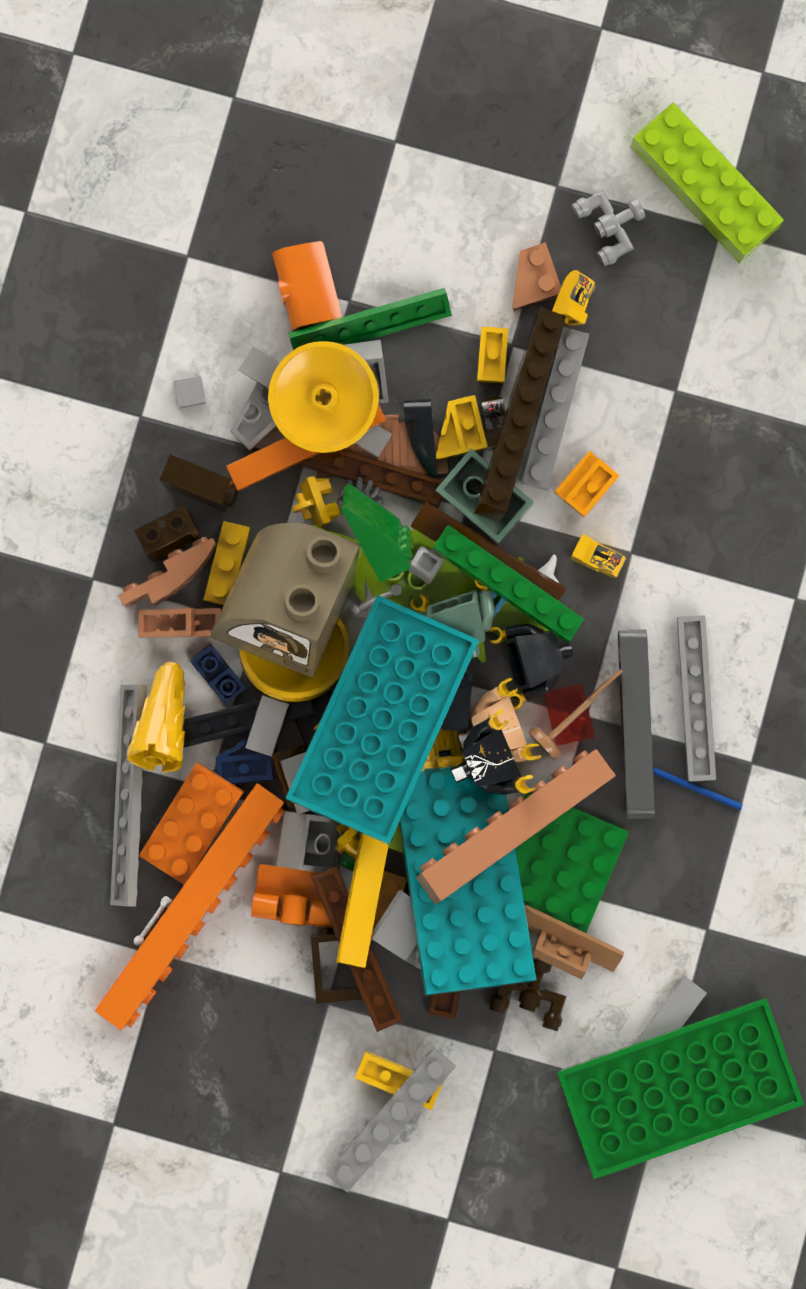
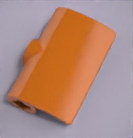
M322 241L285 247L272 253L279 279V289L283 304L286 306L292 332L342 317Z
M259 864L251 917L276 920L290 925H313L332 928L311 876L320 872Z

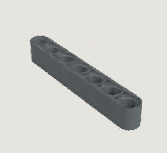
M618 630L619 669L623 671L619 675L625 817L626 820L654 819L655 802L647 630Z

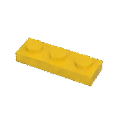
M223 521L204 601L224 605L240 571L250 527Z
M366 1050L355 1078L394 1094L414 1070ZM442 1084L424 1103L423 1107L430 1110L433 1109Z

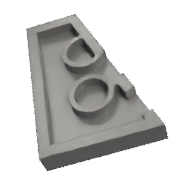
M256 383L248 401L245 403L231 429L234 436L249 451L277 427L269 409V390L259 383Z

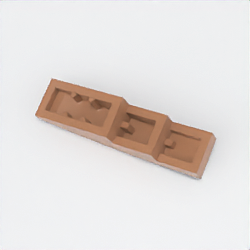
M222 608L138 610V638L211 637V631Z

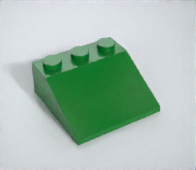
M346 485L342 512L380 583L411 569V558H413L411 550L414 549L412 544L414 537L408 525L403 527L400 519L353 485Z

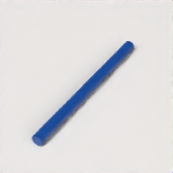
M653 767L654 775L738 810H741L743 804Z

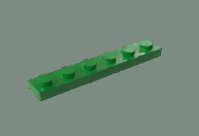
M441 288L289 332L288 335L293 350L302 345L319 341L345 345L363 342L452 316L447 292L445 288Z
M449 525L446 526L432 547L434 552L566 643L571 641L584 620L577 613Z

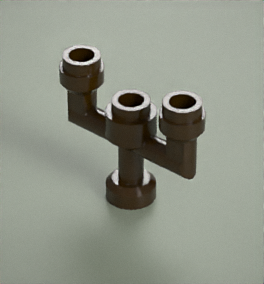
M533 959L536 980L529 982L528 986L524 983L498 986L496 994L491 996L489 1009L505 1014L510 1004L508 999L510 990L520 992L518 1001L520 1002L519 1007L535 1012L536 1007L539 1008L541 1000L551 1003L549 1011L543 1016L542 1027L558 1032L559 1026L561 1027L563 1021L561 1013L567 996L546 989L539 990L544 973H549L552 965Z

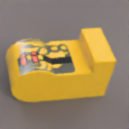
M578 270L571 271L566 276L552 310L566 316L564 324L567 326L585 324L588 316L585 310L588 299L594 291L595 282Z
M582 534L570 559L592 570L617 578L626 557Z

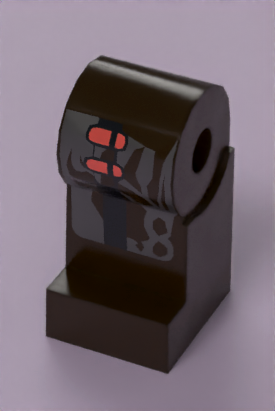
M502 397L480 401L485 438L488 446L487 451L494 450L505 414Z

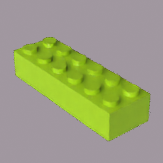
M674 102L633 137L631 149L739 264L782 225L784 219Z

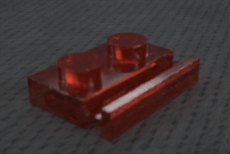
M583 684L553 690L544 695L552 731L586 700ZM587 708L554 738L556 746L595 738L589 709Z

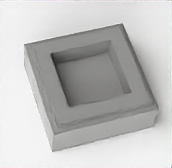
M201 376L174 381L179 409L206 404Z
M421 545L411 560V569L408 571L430 584L444 560Z

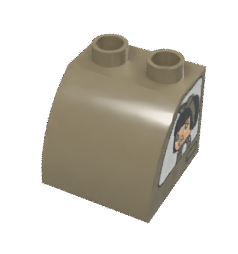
M280 523L263 528L257 533L211 631V638L313 678L354 586L360 544L304 523Z

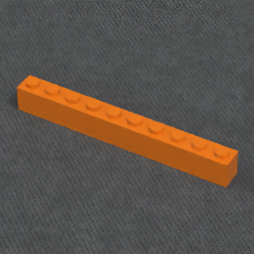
M259 783L255 785L95 1009L97 1014L121 1031L126 1026L132 1028L141 1015L137 1010L142 1003L149 1004L157 993L153 989L159 980L164 982L173 970L170 967L175 957L180 960L189 948V945L186 944L191 935L196 937L206 924L202 921L207 912L214 913L222 901L218 898L224 889L229 891L238 879L234 876L240 866L244 869L254 856L250 853L256 843L259 846L264 843L270 834L266 829L272 821L277 824L283 816L284 811H286L282 808L285 804L283 800Z

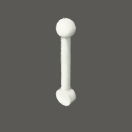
M393 585L390 591L380 596L385 599L392 595L399 596L402 588L399 585ZM376 598L359 606H352L349 610L352 616L359 615L361 610L372 606Z
M164 896L161 899L159 909L142 933L134 938L136 946H141L145 941L144 938L162 912L172 903L171 898Z

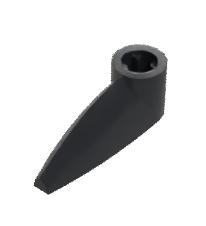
M431 398L404 401L405 424L412 449L429 476H437Z

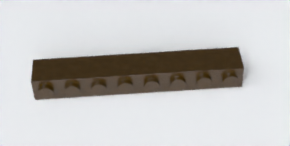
M540 307L533 321L476 504L475 514L500 522L507 511L566 319L565 315Z

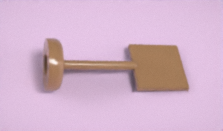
M619 669L614 672L550 734L546 735L540 728L533 727L528 731L530 736L555 760L560 755V750L552 740L594 702V698L623 671Z

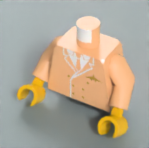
M508 678L502 681L499 687H495L481 696L471 709L472 717L468 720V723L472 730L475 725L491 718L498 710H503L504 712L498 716V720L502 723L509 720V723L502 731L515 762H522L526 759L538 760L541 758V755L533 756L531 749L539 746V744L526 743L509 696L518 691V688L509 691L506 684L513 679ZM470 731L457 735L462 749L464 748L463 741Z

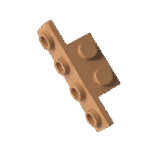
M524 905L528 931L539 936L532 952L533 957L581 980L587 971L590 961L609 971H615L623 958V951L528 905Z

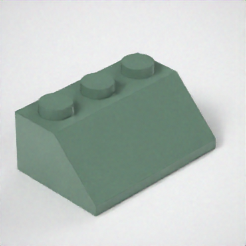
M470 449L435 491L499 544L530 510L534 501L514 485L507 511L500 522L475 514L474 511L489 463L474 450Z

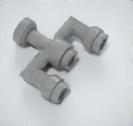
M603 190L587 199L580 198L571 205L578 219L589 216L593 209L600 206L604 215L597 218V222L594 223L598 236L600 238L604 236L608 238L615 234L619 243L614 246H605L601 251L597 252L598 259L603 267L616 263L618 257L634 249L624 228H621L620 225L632 218L637 221L645 218L644 210L636 198L629 202L628 209L617 215H614V209Z

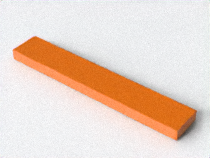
M378 406L376 417L370 429L386 422L380 406ZM284 438L226 467L239 492L319 454V452L305 450Z

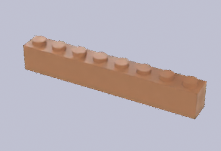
M595 749L590 754L584 750L572 759L575 763L573 766L567 769L563 765L551 774L554 778L552 781L545 784L542 780L534 786L536 789L531 791L532 795L524 800L522 796H519L508 804L511 810L504 815L498 811L486 820L489 824L487 827L480 830L477 826L464 836L467 840L460 846L456 842L442 851L444 854L442 859L436 862L432 858L419 867L422 873L416 879L433 903L436 905L614 778L616 775L598 750Z

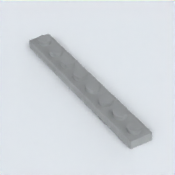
M140 684L121 685L110 898V905L136 906L138 894L137 876L143 768L128 761V756L126 757L136 723L140 721L147 697L146 685Z

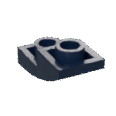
M211 643L189 660L225 705L246 689V686Z

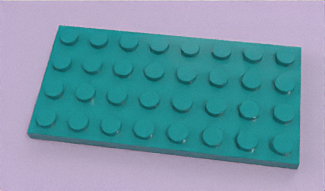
M377 595L286 796V800L389 845L479 640Z
M451 767L424 769V772H421L399 821L425 996L536 980L515 849L436 905L416 879L422 873L419 867L432 858L436 862L444 857L442 851L455 842L460 846L467 841L464 836L477 826L482 830L489 825L486 820L500 811L504 815L509 811L507 795L486 793L481 787H475L472 778L456 783L450 769Z

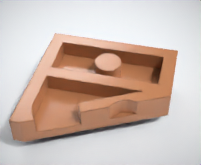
M546 242L520 251L512 304L513 311L558 297L561 285Z

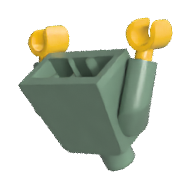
M476 580L475 584L481 590L479 594L476 589L430 605L427 596L420 595L423 600L421 607H418L415 599H412L410 602L412 609L419 611L420 614L479 640L478 643L486 640V632L491 629L495 612L492 592L487 587L481 586ZM478 644L472 658L477 657L481 653Z

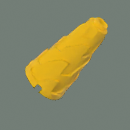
M166 662L165 665L159 667L155 674L149 697H146L140 721L136 723L126 757L128 756L127 760L140 768L154 771L155 765H163L161 772H173L182 767L185 731H183L185 681L184 670L181 669L178 663Z

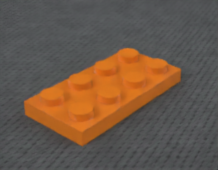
M197 762L139 856L185 885L200 864L244 791Z

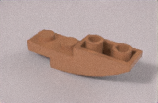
M203 537L193 542V547L184 552L182 549H178L168 554V559L163 561L167 572L157 571L147 577L148 581L138 585L135 582L122 589L124 593L118 595L122 605L127 608L150 597L152 603L156 606L179 592L197 576L209 561L217 547L213 538L208 540L207 537Z

